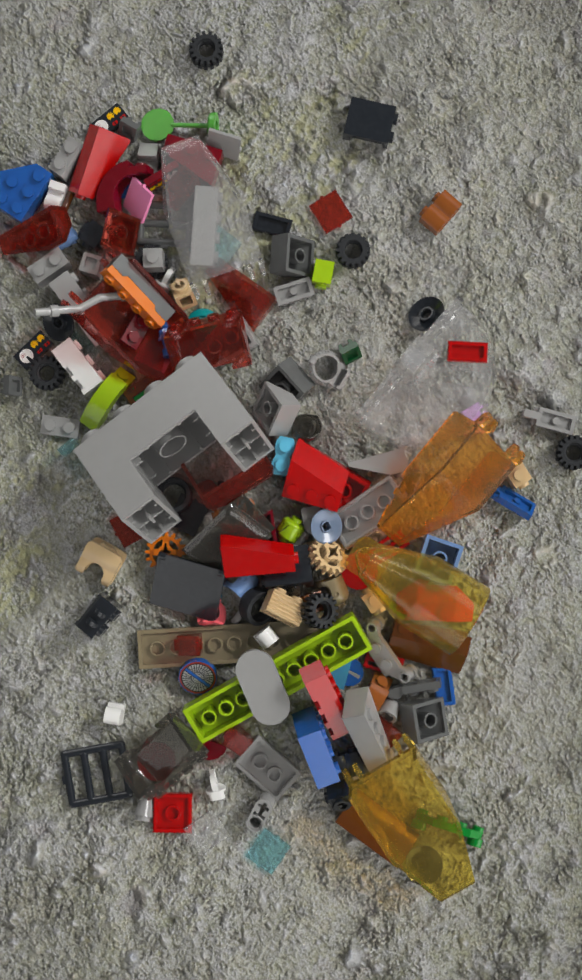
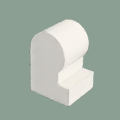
M50 179L43 207L58 213L69 188L66 184Z
M269 624L253 636L263 650L279 639Z
M109 701L104 712L103 723L120 726L124 720L126 704Z

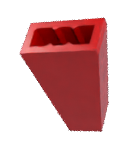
M90 124L68 191L74 192V197L84 201L86 197L94 199L101 180L117 164L128 147L130 139Z
M225 534L220 535V549L225 578L296 572L295 564L299 563L298 552H294L293 544Z

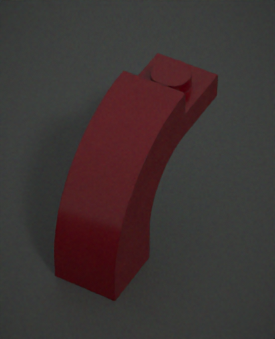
M128 160L112 167L101 180L97 190V213L104 217L108 216L107 212L109 217L122 214V194L131 183L132 177H136L138 180L145 179L154 174V169L146 163H136L133 165Z

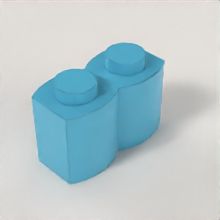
M279 436L274 447L275 457L270 466L272 475L281 477L287 475L290 456L295 447L293 438Z

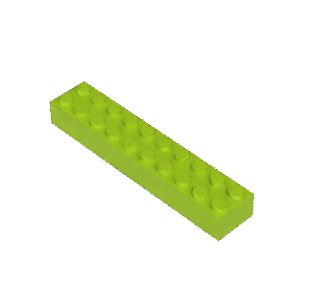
M353 611L338 618L336 622H332L333 625L331 627L319 629L271 656L288 696L306 687L298 669L320 659L323 666L327 665L330 672H333L372 650V644ZM237 676L186 703L182 710L201 744L253 716Z

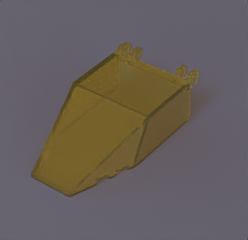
M405 733L402 737L409 749L403 751L400 743L395 739L392 743L399 755L363 775L359 766L354 763L352 765L353 770L359 777L355 781L347 769H344L342 773L349 787V801L391 864L396 868H400L410 879L417 881L423 889L442 902L474 884L475 879L461 824L447 791L413 740Z

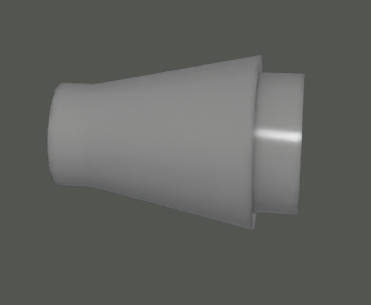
M141 792V797L134 812L135 820L150 822V818L153 817V794Z

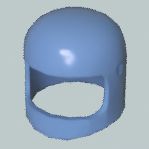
M256 575L238 577L234 583L226 580L223 586L231 589L242 598L249 589L258 586L259 580Z

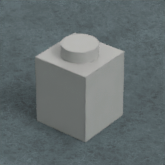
M143 248V268L146 273L165 272V253L163 248Z

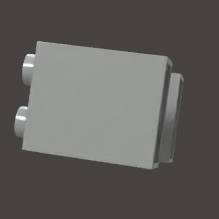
M200 352L196 356L183 358L176 365L175 372L163 381L157 380L149 384L144 391V396L135 403L118 408L114 412L112 420L101 429H93L87 432L82 437L81 444L73 451L121 521L152 544L182 521L158 488L166 479L216 441L220 443L243 472L275 448Z

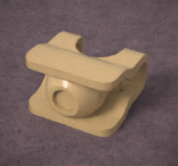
M95 537L86 544L75 569L83 573L91 563L100 565L104 573L101 584L109 587L125 562L127 554L100 537Z

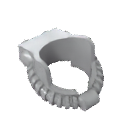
M330 350L318 351L315 355H311L307 361L312 381L315 384L317 383V385L327 386L329 389H343L345 380L351 375V370L344 367L345 365L339 361L338 355ZM323 356L330 359L334 367L333 374L326 380H322L317 376L314 365L317 359Z

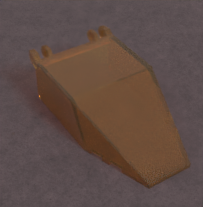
M454 411L404 470L401 476L403 480L399 488H395L393 492L395 496L391 504H387L377 527L396 545L401 546L478 512L512 470L523 462L526 455L517 444L509 446L503 452L488 435L493 433L498 426V421L492 417L490 412L481 414V416L473 421Z

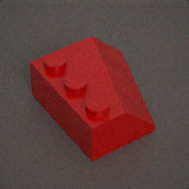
M298 438L281 496L338 512L350 471L320 453L316 448L305 443L301 438Z

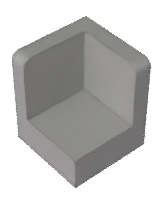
M84 252L79 271L82 275L101 280L102 275L100 272L105 268L106 261L101 256Z

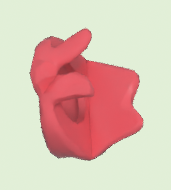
M221 600L218 608L220 610L219 617L213 621L197 617L199 625L215 626L225 624L226 609Z

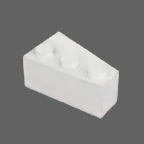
M69 337L51 352L69 373L72 380L80 387L81 392L86 397L91 398L107 377L100 369L97 371L93 367L95 362L88 354L85 356L82 353L81 349L83 347L78 340L75 339L73 341Z

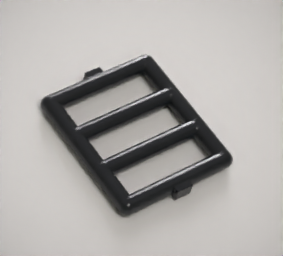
M120 740L69 749L60 753L64 774L62 776V783L66 785L70 808L133 797L130 776L132 768L131 764H128L124 741ZM118 749L125 791L114 793L107 751ZM97 752L100 755L106 794L99 796L94 794L88 754ZM80 756L87 798L76 799L69 757Z

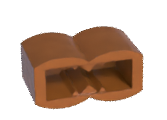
M446 190L442 193L438 192L431 200L433 204L430 207L425 206L419 213L421 216L419 222L435 236L440 233L462 206V203Z

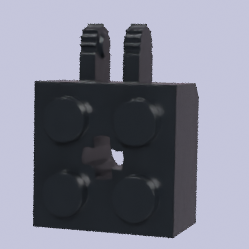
M106 592L99 593L95 601L74 624L91 639L103 636L109 629L107 624L115 621L122 613L120 611L122 605Z

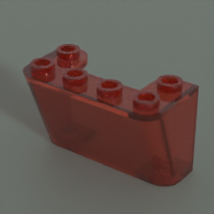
M237 308L229 309L226 313L222 314L211 313L201 319L194 317L184 323L180 321L173 322L164 336V343L174 372L176 365L183 358L196 356L200 352L212 367L233 363V369L250 366L253 362L242 311L237 310Z

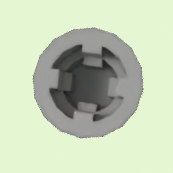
M391 698L385 699L378 711L382 722L388 724L396 722L399 711L398 702Z

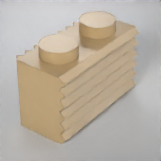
M279 587L269 589L260 612L292 628L299 627L302 622L301 616L304 615V612H301V609H304V606H302L303 599L297 596L291 597L286 594V590Z

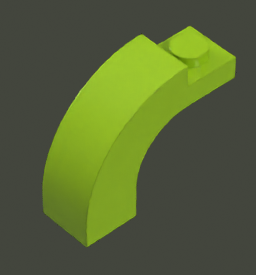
M121 366L114 373H111L90 399L80 418V422L91 430L99 429L106 421L115 402L134 382L136 377Z

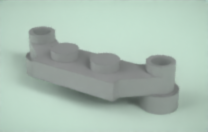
M378 615L372 617L366 626L367 637L372 644V650L368 651L385 677L389 675L399 679L402 683L412 681L418 674L417 668L413 664L402 666L381 634V630L385 627V620Z

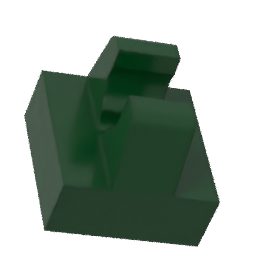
M351 339L347 340L348 345L344 347L341 344L338 345L342 361L345 365L362 357L359 345Z

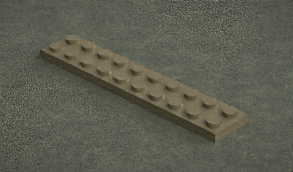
M302 619L300 626L294 628L280 621H269L261 626L239 623L137 630L139 669L181 667L187 660L193 658H204L211 664L237 663L240 656L251 649H259L272 656L319 629L309 627V624L304 623L306 619ZM269 624L279 639L263 650L253 636Z

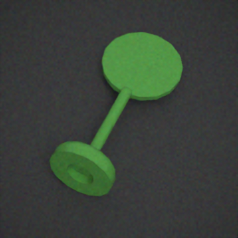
M158 108L147 112L141 122V130L145 137L156 142L165 140L167 135L173 132L174 127L207 128V133L209 128L219 130V116L217 112H211L208 115L207 123H176L168 111Z

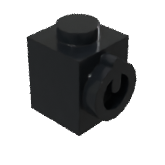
M93 219L91 222L87 221L81 227L78 237L83 242L81 245L89 252L94 250L98 253L99 250H103L106 237L103 239L102 236L103 232L106 233L105 228Z
M348 778L326 786L327 792H324L325 801L331 805L333 811H346L351 806L356 805L354 790Z

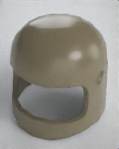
M342 574L315 582L317 588L325 587L327 594L334 597L332 600L337 601L335 606L344 603L348 599L349 592Z

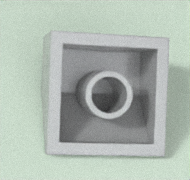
M265 381L252 413L268 436H288L301 404L292 393Z

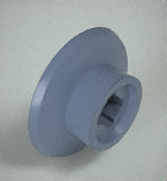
M327 509L318 511L311 521L313 537L323 544L335 542L342 532V521L339 515ZM324 523H325L326 526H327V528H326L325 530H324L323 527H322V525H323Z

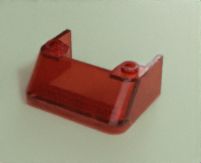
M265 456L245 472L241 471L217 486L212 480H204L198 484L184 463L181 464L182 469L204 505L211 511L220 510L270 479L274 473L271 462Z

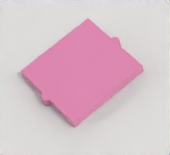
M132 177L123 206L131 213V216H134L143 224L154 194L146 188V184H142L136 177Z

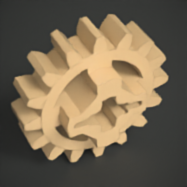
M315 539L311 543V546L308 548L311 553L308 557L313 559L311 564L316 565V571L320 569L322 570V575L327 573L329 577L333 574L336 577L346 569L345 566L349 563L346 559L349 556L344 554L346 549L340 547L341 542L330 544L326 542L323 544Z

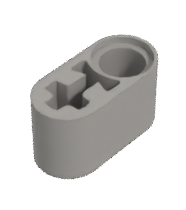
M263 792L259 795L246 820V826L250 831L259 832L268 819L275 804V797L271 793ZM266 803L265 809H261L262 804ZM253 818H258L260 822H255Z

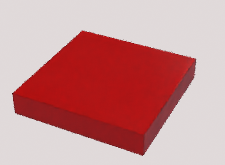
M154 792L153 832L192 833L193 793Z

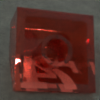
M108 207L100 246L106 253L115 256L123 254L125 257H134L141 219Z

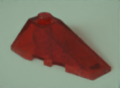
M50 205L0 235V248L3 255L53 250L65 243L72 226L66 207Z

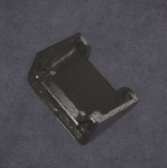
M242 494L222 510L182 551L196 562L223 569L220 535L225 534L269 540L272 537L270 533L275 527L248 497Z

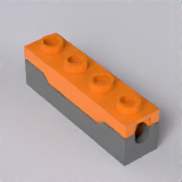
M123 254L114 257L100 272L104 281L114 287L118 296L131 305L132 311L139 314L149 328L154 330L162 327L174 314L175 310Z

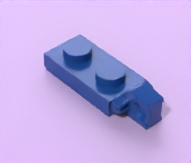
M489 481L483 490L486 496L529 521L536 506L535 503L505 485L501 487Z

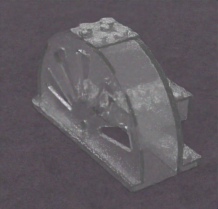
M459 295L425 334L421 332L395 362L390 374L353 415L352 423L372 439L386 446L408 451L433 449L445 445L456 438L460 439L463 435L467 437L476 427L473 423L475 421L479 423L487 415L488 411L486 409L489 406L488 401L493 391L496 374L494 351L482 324L462 305L464 300ZM448 341L488 343L487 363L447 362Z

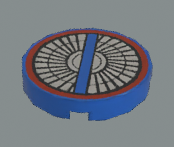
M193 658L187 660L181 666L178 680L185 691L200 695L213 689L217 681V671L215 666L209 663L208 660Z

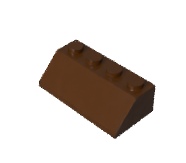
M395 616L388 645L396 657L460 674L468 655L472 637Z

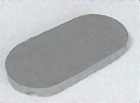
M251 649L244 652L237 661L235 671L253 716L265 725L281 723L289 714L290 699L274 660L268 653L259 649Z

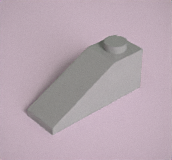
M404 448L347 463L348 468L387 476L394 475L395 478L405 476V472L409 471Z

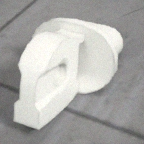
M172 266L167 270L163 279H155L156 284L154 288L164 297L171 290L168 284H170L169 282L176 271Z
M210 769L209 778L211 785L205 790L206 794L209 795L210 801L222 800L225 798L224 791L226 786L218 783L215 769Z

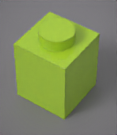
M316 259L312 277V285H315V288L320 290L330 288L335 262Z

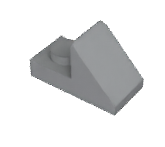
M140 143L137 153L139 163H146L156 173L159 164L160 144Z

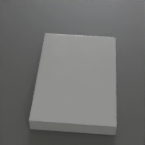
M260 734L253 739L233 762L239 770L264 792L271 793L275 797L276 802L302 773Z

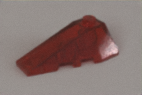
M220 258L218 263H215L214 268H207L205 271L233 313L239 310L253 332L277 303L276 297Z

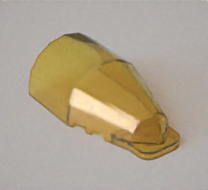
M370 537L359 538L345 561L347 569L363 581L399 625L448 655L453 654L468 636L483 611L491 591L490 587L438 556L381 544Z

